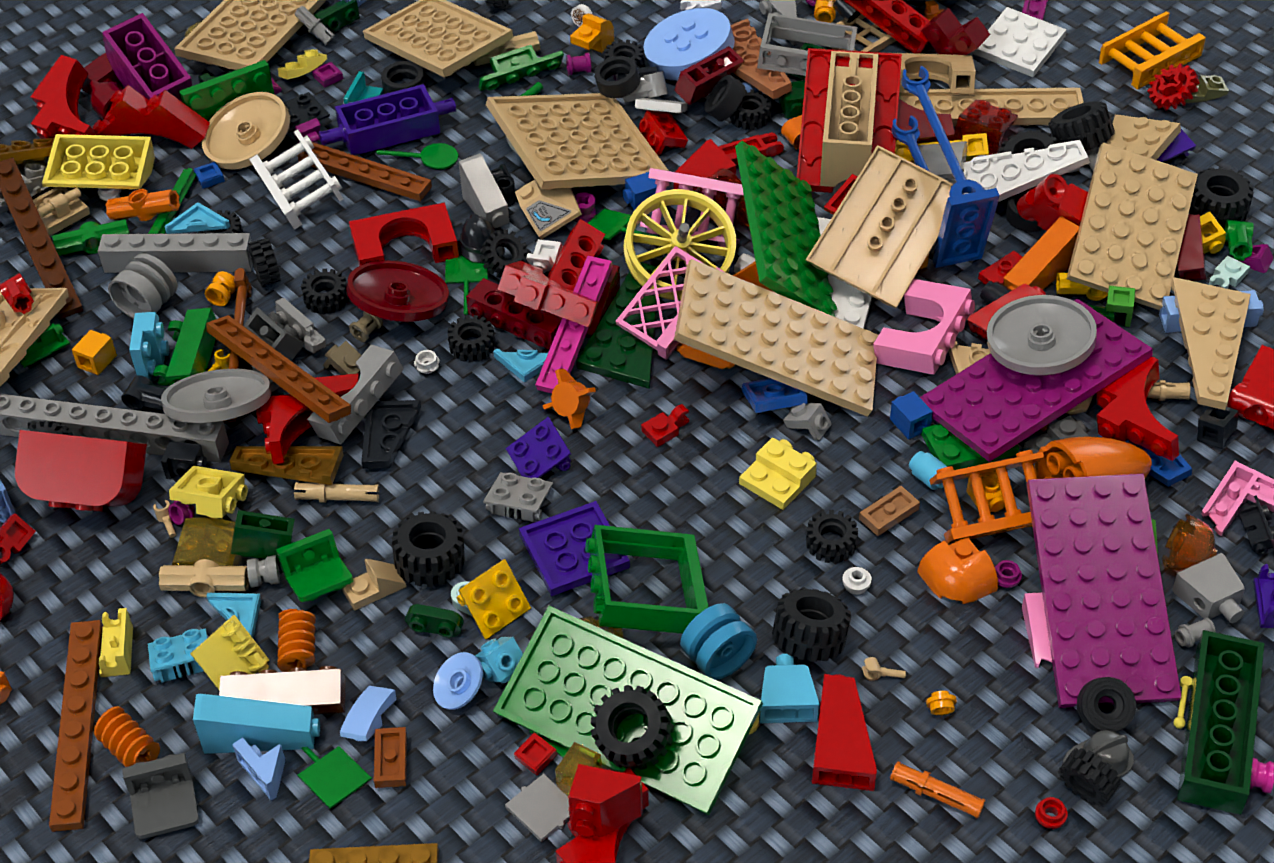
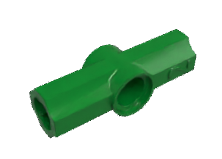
M126 219L102 225L91 221L82 224L79 230L52 235L59 256L83 250L90 254L98 253L102 234H130Z

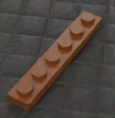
M312 142L315 148L311 150L327 172L417 201H421L432 188V181L430 179ZM306 151L297 155L298 161L300 162L309 156Z

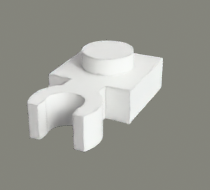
M682 0L681 10L695 8L719 10L722 9V1Z

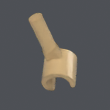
M165 500L166 507L163 509H157L156 504H154L153 509L157 520L165 524L170 538L175 537L176 532L168 512L169 501Z
M875 657L866 658L864 660L865 666H862L864 676L869 681H875L881 676L905 678L906 671L880 667Z

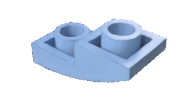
M369 685L349 711L340 730L341 737L351 738L356 741H367L375 734V729H380L383 726L381 715L396 701L395 690Z

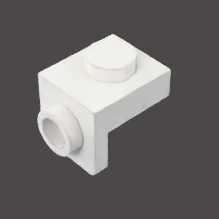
M538 239L534 253H528L526 259L529 264L544 269L543 273L550 272L563 245L561 242Z

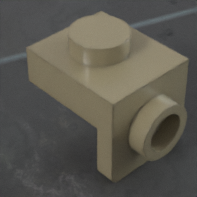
M347 341L339 347L335 344L325 354L328 359L323 364V367L326 369L332 365L341 375L357 374L360 372L356 362L362 355Z

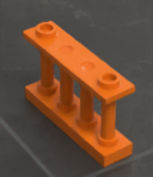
M1026 450L1017 453L1016 457L958 470H954L953 466L938 469L937 474L929 481L931 485L943 483L953 520L951 529L944 533L946 543L952 544L966 537L971 540L1032 527L1031 512L1022 513L1021 509H1017L1007 469L1022 466L1026 483L1028 480L1037 479L1033 464L1044 458L1043 452L1033 454L1032 450ZM996 472L1006 508L1005 517L995 519L994 515H991L980 475ZM968 477L980 516L978 523L968 525V521H964L954 480Z

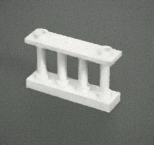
M298 130L294 131L300 143L268 162L266 160L262 162L258 154L249 159L294 230L303 225L297 217L301 214L300 211L332 191L339 202L343 200L339 192L342 186L335 176L330 178L311 150L315 148L308 136L303 137ZM306 151L309 155L279 175L274 174L271 176L274 173V169L300 153ZM313 164L317 167L318 170L289 188L279 189L283 186L282 183ZM324 178L327 184L298 202L288 203L292 200L291 197L320 179Z

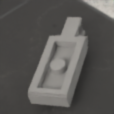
M285 298L275 301L276 314L285 320L282 324L284 326L288 324L299 332L297 337L305 343L306 349L316 353V351L326 347V339L314 330L313 322Z

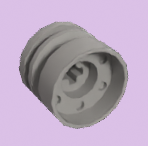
M138 254L125 267V270L121 271L109 283L108 291L115 305L123 313L134 319L135 313H157L161 305L166 303L177 292L178 284L172 271L162 261L149 254Z

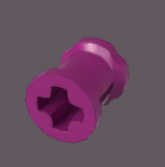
M589 53L575 57L566 55L568 75L581 71L591 73Z

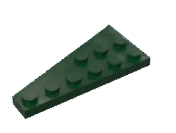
M640 262L643 268L650 274L657 268V266ZM630 271L577 360V369L650 389L653 348L616 325L617 318L642 288ZM655 295L644 296L641 300L642 307L656 305ZM656 311L643 313L645 323L655 322ZM629 315L625 322L630 325L642 324L641 315ZM654 328L646 329L647 335L654 339Z

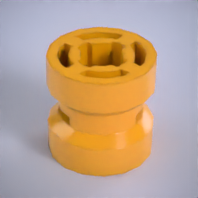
M224 271L216 273L212 283L205 290L204 294L207 300L216 306H225L229 302L231 294L237 289L234 283V276Z

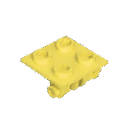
M235 615L229 618L190 653L219 691L220 676H227L235 671L255 674L257 671L260 672L269 667L267 664L269 658Z

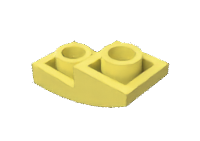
M316 49L306 50L304 55L297 56L298 62L285 63V67L278 68V75L284 79L305 75L327 60V55L318 53Z

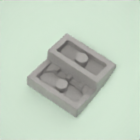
M967 141L950 142L963 171V162H966ZM939 143L919 145V149L931 173L945 180L955 179Z

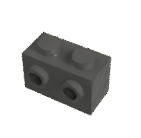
M257 307L244 324V327L292 361L305 344L297 337L299 332L288 324L284 326L282 323L285 320L272 311L268 314Z

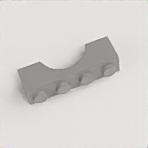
M375 345L368 347L356 362L361 373L359 381L353 389L341 396L342 399L351 405V414L331 423L325 421L315 412L307 419L318 437L340 445L344 442L404 370L394 351Z

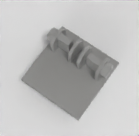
M500 472L483 503H486V510L490 511L493 515H506L510 518L514 509L515 519H519L521 514L522 520L540 521L542 510L539 508L551 489L553 482L544 481L541 478H528L514 473Z

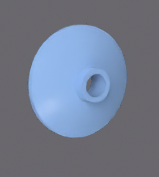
M461 652L451 656L443 663L436 674L433 685L434 698L441 707L455 710L465 706L473 699L480 688L483 677V669L479 659L471 653Z

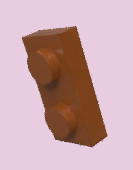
M406 727L375 729V788L406 786Z

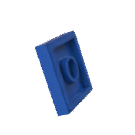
M771 378L742 384V392L755 413L797 406L803 403L808 404L807 394L804 391Z

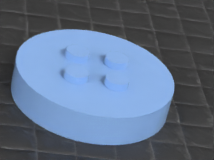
M695 8L673 14L658 23L645 39L644 53L649 66H656L657 72L663 71L665 79L678 80L680 72L728 46L733 49L735 38L729 20L723 13L710 8Z

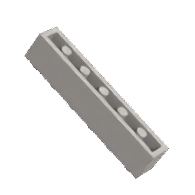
M250 233L102 234L98 248L104 273H120L125 270V267L138 254H149L156 257L172 272H235L238 268H243L245 272H251L253 265L248 248V243L252 242Z

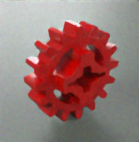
M1179 63L1177 68H1175L1172 64L1169 70L1166 71L1163 68L1161 69L1162 74L1154 75L1156 80L1149 82L1151 88L1147 90L1150 95L1149 98L1158 109L1163 107L1165 110H1168L1172 106L1175 110L1180 103L1183 106L1186 105V99H1193L1192 93L1198 92L1196 86L1200 82L1196 72L1189 65L1184 67L1182 63Z

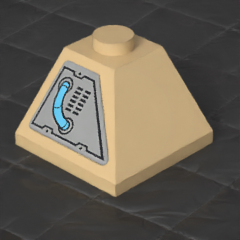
M534 179L515 191L521 209L541 240L582 215L571 188L541 189Z

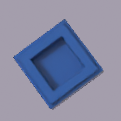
M215 162L193 169L202 189L225 182L224 176Z

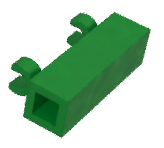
M211 308L187 310L183 322L173 320L169 323L168 331H175L173 340L177 341L169 367L157 365L154 368L153 375H160L159 385L166 386L170 384L171 386L181 379L206 372L216 340L215 337L207 332L206 323L217 319Z

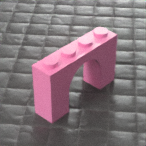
M913 279L904 294L906 314L934 319L940 323L930 330L915 333L883 327L873 343L874 353L877 357L876 364L935 375L939 366L944 364L949 349L954 347L958 333L963 331L968 316L973 314L975 301L972 300L971 289Z

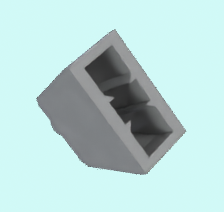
M1223 553L1177 573L1172 591L1201 617L1212 619L1223 614L1230 623H1235L1243 617L1244 611L1239 604L1245 588Z

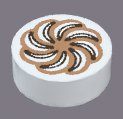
M579 4L572 9L571 17L577 26L580 27L583 24L582 17L585 14H592L590 8L584 4Z

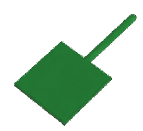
M603 209L588 224L605 234L603 239L611 240L620 231L626 233V226L631 215ZM635 230V231H634V233H637V234H643V235H650V236H656V237H658L657 235H654V234H650V233H646V232H642V231H638V230Z
M459 253L458 258L446 260L445 283H464V315H468L466 296L469 294V283L480 282L483 278L488 280V268L485 269L482 263L471 262Z
M340 746L321 759L308 747L301 748L315 763L297 776L329 809L372 779Z

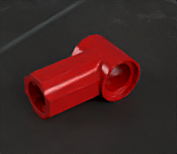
M20 273L0 284V292L14 312L25 314L32 310L31 306L34 302L30 294L32 291Z

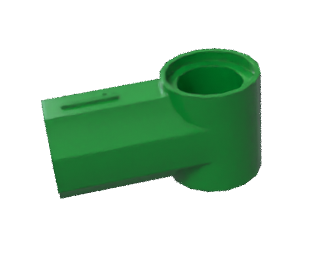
M1227 220L1224 231L1226 232L1225 242H1228L1229 254L1238 261H1244L1245 258L1252 255L1253 222Z

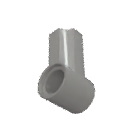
M663 71L644 75L643 78H640L639 86L630 95L623 97L624 102L668 94Z

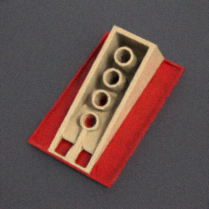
M808 48L797 178L808 182L812 188L811 192L830 193L838 183L847 180L852 174L858 176L877 145L895 154L896 138L893 136L891 128L894 118L897 119L902 54Z

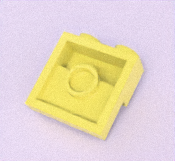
M772 437L756 453V461L739 477V484L784 510L816 477L817 463L810 453L803 452L801 454L794 450L787 440L781 439L778 441Z
M192 466L169 489L170 500L181 501L183 504H196V514L206 515L212 519L223 518L227 513L233 514L236 509V503L238 501H245L248 493L244 474L199 466Z

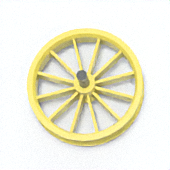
M683 189L666 190L644 200L631 215L624 239V257L630 273L642 287L652 274L648 273L640 262L666 253L668 255L675 246L715 269L717 267L697 252L726 256L720 269L728 273L735 256L736 234L729 216L714 200L695 191ZM683 205L679 230L676 229L666 206ZM687 206L704 212L691 228L687 223H684ZM660 208L670 232L648 217L647 214ZM707 216L712 218L718 225V228L691 237ZM641 221L661 237L637 234L634 231ZM723 234L726 248L700 244L698 242ZM633 242L663 247L636 255ZM678 256L674 258V261H676L675 269L679 268V261H684ZM674 275L675 285L677 283V275ZM660 280L656 281L657 288L672 286V284ZM683 290L676 291L678 301H681ZM673 292L658 294L659 297L674 300Z

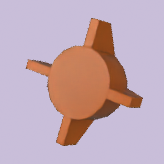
M566 369L555 370L558 384L552 391V402L544 404L543 409L554 408L559 415L568 416L571 429L580 428L585 410L590 404V396L596 392L595 387L586 388L582 383L575 381Z

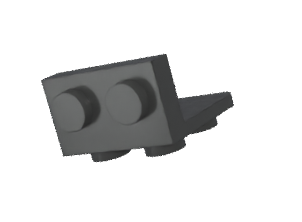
M185 753L171 754L161 759L138 762L132 766L122 768L123 779L130 794L134 829L137 838L144 839L198 824L199 815L192 772Z

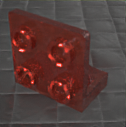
M975 100L959 115L953 141L962 140L963 135L987 133L989 155L998 154L1004 133L1016 122L1018 115L1012 113L1007 108H998L990 105L986 100Z

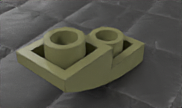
M1201 75L1199 78L1200 84L1196 86L1198 92L1192 93L1193 99H1186L1185 102L1195 103L1213 100L1227 95L1229 90L1222 77L1217 75Z

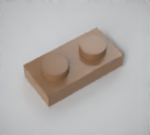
M899 486L862 510L859 514V520L879 536L919 510L920 502L905 488Z

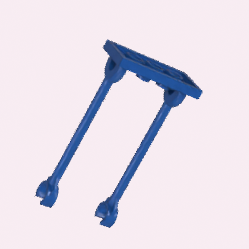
M923 66L920 67L918 76L922 78L921 81L910 80L906 76L907 70L904 69L901 79L902 86L919 98L956 180V183L951 186L950 197L947 198L932 259L934 266L938 268L982 259L1000 195L997 188L985 190L978 182L966 179L927 94L931 86L927 69ZM911 115L908 125L912 129L905 131L898 128L896 125L897 119L894 118L891 128L893 136L908 146L917 166L929 171L917 144L920 136L917 119Z

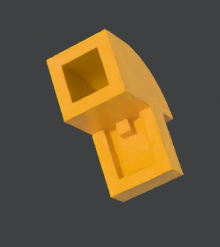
M588 13L582 17L583 24L570 35V43L587 50L593 49L602 53L607 49L606 46L608 44L611 45L614 42V27L610 21Z

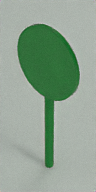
M444 143L428 145L421 153L377 150L376 152L378 155L421 158L423 164L432 169H447L458 161L457 150Z

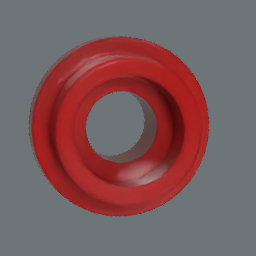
M1048 797L1037 804L1035 817L1042 826L1055 829L1061 827L1066 822L1067 809L1061 800ZM1046 813H1053L1055 816H1049Z

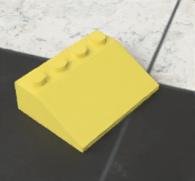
M56 134L42 185L43 187L140 189L151 175L155 155L151 137Z

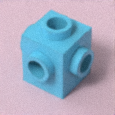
M500 637L498 640L491 639L480 647L482 651L475 656L481 662L483 678L485 680L506 683L510 680L523 653L514 637Z

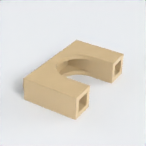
M898 53L902 54L899 92H904V87L901 83L903 70H907L906 76L910 80L922 79L918 75L920 67L923 66L929 73V79L947 83L950 93L974 94L976 70L972 55Z

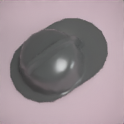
M1103 730L1067 751L1063 763L1074 749L1077 748L1079 750L1082 748L1086 752H1093L1095 757H1098V755L1102 757V761L1104 763L1108 762L1112 766L1110 769L1116 770L1117 776L1121 777L1131 770L1134 764V757L1127 744L1128 738L1125 734L1120 735L1114 731Z

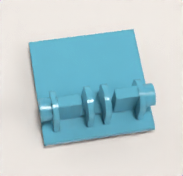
M206 628L201 630L190 629L182 635L171 638L160 637L152 643H148L150 670L154 681L160 680L163 683L176 679L173 666H176L178 677L182 678L181 664H185L187 675H191L188 662H191L194 674L203 672V669L190 653L207 639Z

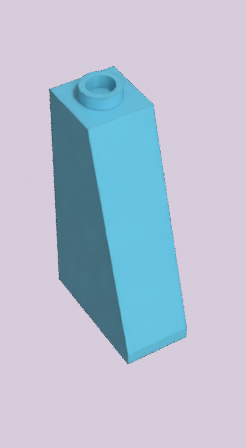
M196 694L193 722L204 754L233 753L235 751L232 744L241 738H244L250 747L256 745L260 751H270L279 744L282 746V750H300L302 747L314 749L315 737L320 736L319 718H314L312 706Z

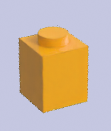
M89 330L72 349L77 367L99 375L117 356L112 338L107 334L98 333L93 330Z

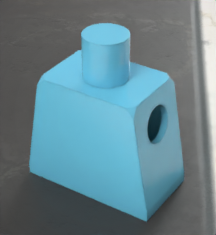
M788 654L777 656L776 665L765 667L760 723L818 722L819 700L809 667L806 665H794V657Z

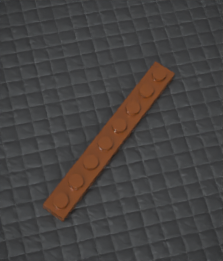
M229 315L206 323L209 334L328 423L351 414V405Z
M100 620L73 622L70 627L49 827L52 832L84 829L103 629Z

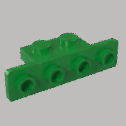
M530 44L491 57L490 64L495 73L481 77L478 87L480 91L486 89L490 91L496 89L501 84L507 82L511 84L522 77H533L540 71L556 69L562 63L564 53L563 51H558L538 58Z

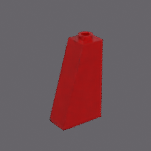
M824 674L812 784L874 791L877 768L855 678L845 677L840 674Z

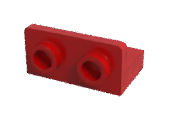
M647 110L640 121L639 131L658 156L661 155L665 145L671 148H685L688 139L671 113Z

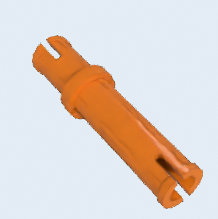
M899 761L896 763L890 777L891 781L916 790L915 794L919 796L925 794L975 816L977 819L980 816L985 799L930 776V772L924 771L922 773L901 764Z

